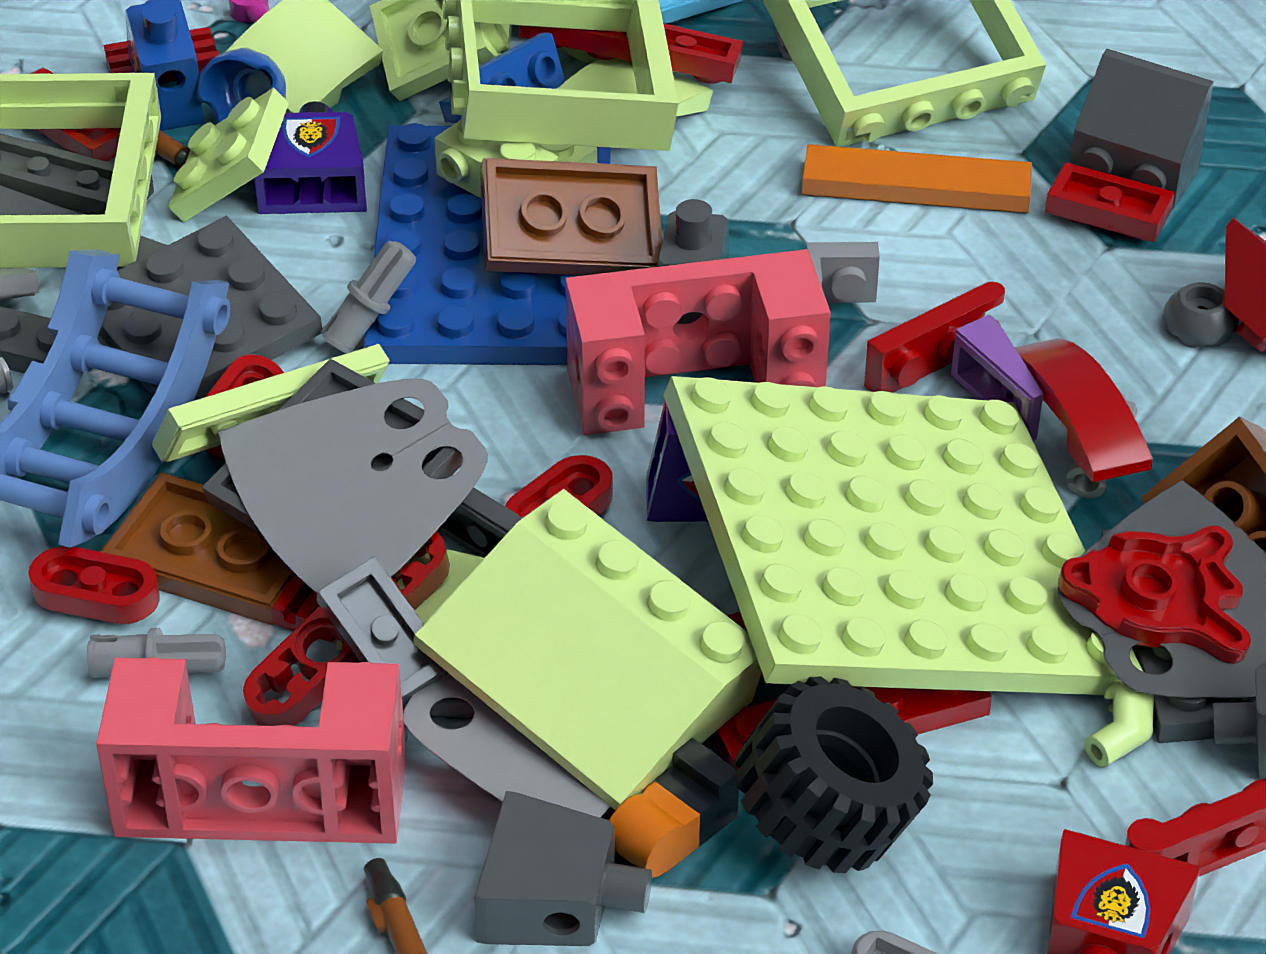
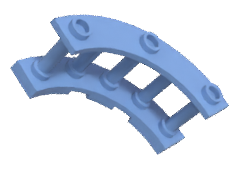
M71 250L59 297L47 327L52 334L56 335L53 345L43 364L35 361L31 362L21 381L7 399L8 410H11V412L0 422V501L63 518L58 544L66 547H73L88 541L94 536L103 533L107 527L115 522L138 498L162 464L151 444L167 410L192 402L195 399L212 353L216 336L225 330L229 321L230 302L226 299L229 282L221 280L194 281L191 285L190 294L185 295L120 278L117 271L120 257L118 254L102 250ZM117 302L183 319L169 362L100 345L97 338L107 306ZM94 368L158 385L144 414L140 420L70 402L83 373H89ZM63 425L123 441L122 445L100 466L40 450L54 429H60ZM27 473H32L68 483L69 489L68 492L15 477H23Z

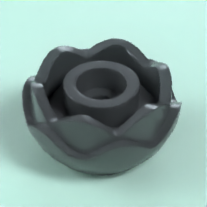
M1205 282L1192 283L1178 289L1168 299L1163 310V314L1166 316L1167 331L1177 336L1185 346L1191 348L1202 345L1221 346L1227 341L1231 332H1236L1239 319L1224 306L1225 291L1214 284Z

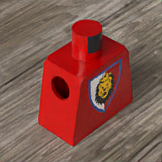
M1064 829L1061 836L1054 879L1047 954H1170L1189 920L1201 866Z

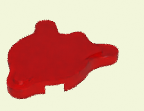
M1215 525L1206 526L1193 534L1184 536H1166L1152 532L1136 531L1114 534L1111 536L1107 547L1097 552L1093 549L1085 556L1071 558L1061 568L1058 577V585L1061 592L1071 601L1086 607L1102 623L1115 632L1136 641H1142L1137 643V645L1164 648L1159 644L1184 643L1195 646L1223 662L1238 663L1245 658L1251 644L1249 632L1221 610L1233 609L1238 606L1244 592L1240 581L1224 565L1233 548V539L1228 531L1222 527Z

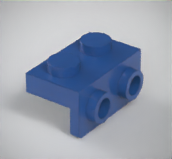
M540 33L479 66L480 84L556 89L565 82L556 45L551 33ZM451 96L439 101L446 123H457L461 120V115H452Z

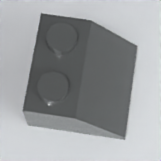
M1106 49L1102 54L1074 129L1070 163L1174 191L1172 209H1174L1199 170L1214 81Z

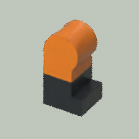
M691 738L673 753V766L643 789L642 794H635L626 799L613 813L609 821L615 826V852L635 867L651 869L652 878L659 877L668 872L738 817L739 790L736 788L734 775L738 770L697 740Z

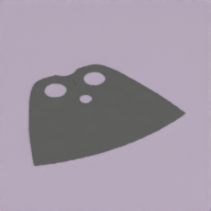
M1183 480L1133 511L1081 556H1085L1093 549L1097 552L1107 547L1111 536L1128 531L1152 532L1166 536H1184L1193 534L1206 526L1215 525L1224 528L1233 539V548L1224 565L1240 581L1244 592L1238 606L1233 609L1221 610L1242 625L1250 634L1251 644L1242 661L1238 663L1223 662L1195 646L1184 643L1159 644L1170 653L1172 666L1164 674H1147L1133 665L1130 659L1132 646L1142 641H1136L1115 632L1102 623L1086 607L1068 599L1061 592L1059 586L1058 597L1077 623L1091 628L1100 636L1105 645V661L1117 677L1133 690L1146 694L1180 698L1256 697L1255 669L1262 663H1266V553L1254 541L1248 539V535L1242 529L1234 526V522L1209 500H1206L1203 495Z

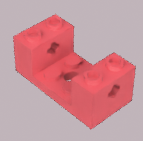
M808 249L565 278L567 371L584 435L645 428V377L750 364L755 383L771 382L781 385L807 387L826 386L831 312ZM686 313H702V316L695 322L689 324L677 323L681 316Z
M156 657L114 658L96 742L114 837L397 844L407 759L399 664L328 662L319 727H301L292 725L196 724L186 659H162ZM242 781H254L263 786H247Z

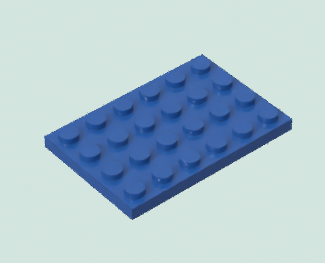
M418 123L388 125L374 258L386 242L396 241L406 246L416 256V263L388 300L390 305L388 313L379 314L365 332L364 348L380 344L390 360L388 364L567 365L565 278L584 275L485 271L481 198L436 174L434 138L451 126H425ZM597 147V163L610 164L611 147Z

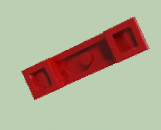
M1058 338L1015 347L1044 393L1043 401L1067 428V452L1092 482L1152 470V456L1134 415L1110 376L1088 352L1071 341Z

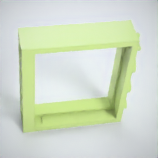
M443 0V19H447L445 48L450 50L448 80L453 82L452 115H461L463 139L670 151L679 102L659 0ZM474 22L627 32L638 94L480 84Z
M763 0L837 147L861 141L869 143L882 136L907 130L919 131L932 124L956 118L968 119L981 112L1006 106L1017 107L1018 103L1035 100L1047 65L1011 0H970L1002 61L854 96L809 9L841 0Z
M154 73L0 74V129L121 128L105 214L0 215V268L66 267L71 250H102L118 254L120 257L117 267H126L136 262L161 123V111Z

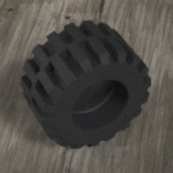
M822 676L809 677L805 683L798 680L790 685L779 696L743 743V747L737 753L735 765L739 770L734 775L736 788L745 794L741 799V803L746 813L756 817L759 822L756 825L758 830L766 838L771 836L780 844L779 850L790 857L794 854L802 857L805 865L818 870L825 864L833 873H847L851 867L861 871L869 868L874 861L878 862L926 806L931 796L928 790L933 785V772L926 767L930 761L927 750L924 746L917 743L915 738L918 734L912 725L904 723L897 715L899 711L890 703L886 702L884 704L875 698L874 692L863 686L856 689L850 685L848 680L834 677L829 683Z

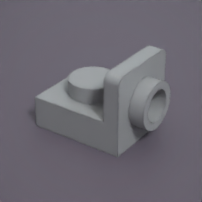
M807 242L806 249L809 250L827 303L876 302L880 260L878 242Z

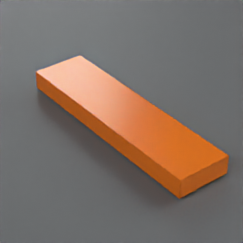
M807 144L802 178V194L1029 213L1032 162Z

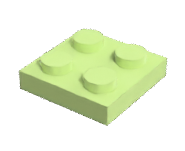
M273 87L255 100L247 97L240 101L231 110L228 117L215 126L209 122L199 128L188 142V148L191 150L186 163L174 177V182L177 185L168 208L185 222L262 174L267 165L289 102Z

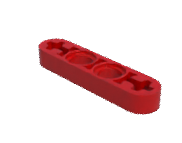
M437 531L414 554V556L421 558L429 553L430 562L423 565L421 562L415 561L409 566L406 563L391 577L414 611L444 582L449 573L450 563L445 543ZM401 578L403 580L404 589H400L397 584V582ZM321 606L258 664L246 678L243 687L244 699L252 719L258 726H295L322 701L328 662L360 663ZM321 638H335L343 644L338 656L331 661L323 663L314 662L306 656L310 645ZM294 664L297 665L300 671L295 676L291 670V666ZM301 673H302L303 676H304L306 679H308L309 681H305V680L303 679ZM270 689L279 694L287 690L289 698L283 703L276 699L266 702L264 694Z

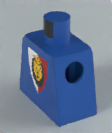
M148 0L144 4L130 6L125 10L128 54L133 73L155 74L161 111L159 130L163 131L204 123L202 103L197 98L199 79L197 57L182 2L180 0ZM172 70L173 77H176L177 86L172 88L160 86L158 78L164 72Z

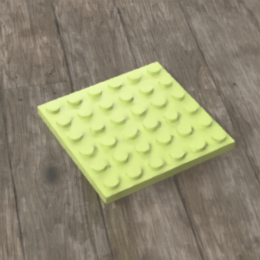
M671 376L663 396L766 683L793 684L798 680L805 683L809 677L822 676L829 683L835 677L848 680L851 686L1105 695L1108 685L1115 680H1120L1104 659L1105 645L1103 640L1091 628L1077 623L1058 597V577L1063 564L1071 558L1080 557L1085 552V549L1014 402L949 398L941 395L897 394L887 391L846 390L826 386L807 387L781 385L771 382L729 381L710 377ZM1131 648L1130 659L1133 665L1143 671Z

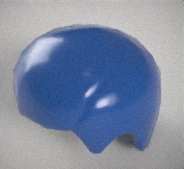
M240 48L217 55L199 73L197 98L200 103H206L210 106L218 124L228 117L231 110L240 101L247 97L255 100L273 87L286 99V82L280 68L269 56L250 48Z

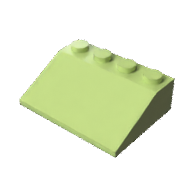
M564 489L519 520L418 630L413 640L415 646L598 797L611 805L610 807L615 811L626 799L635 794H641L643 789L673 766V753L687 741L694 738L699 743L704 742L752 702L762 673L746 630Z

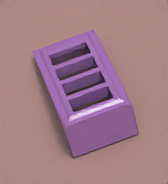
M987 315L956 329L951 376L977 400L1014 402L1032 440H1037L1044 393L1003 328L991 315Z

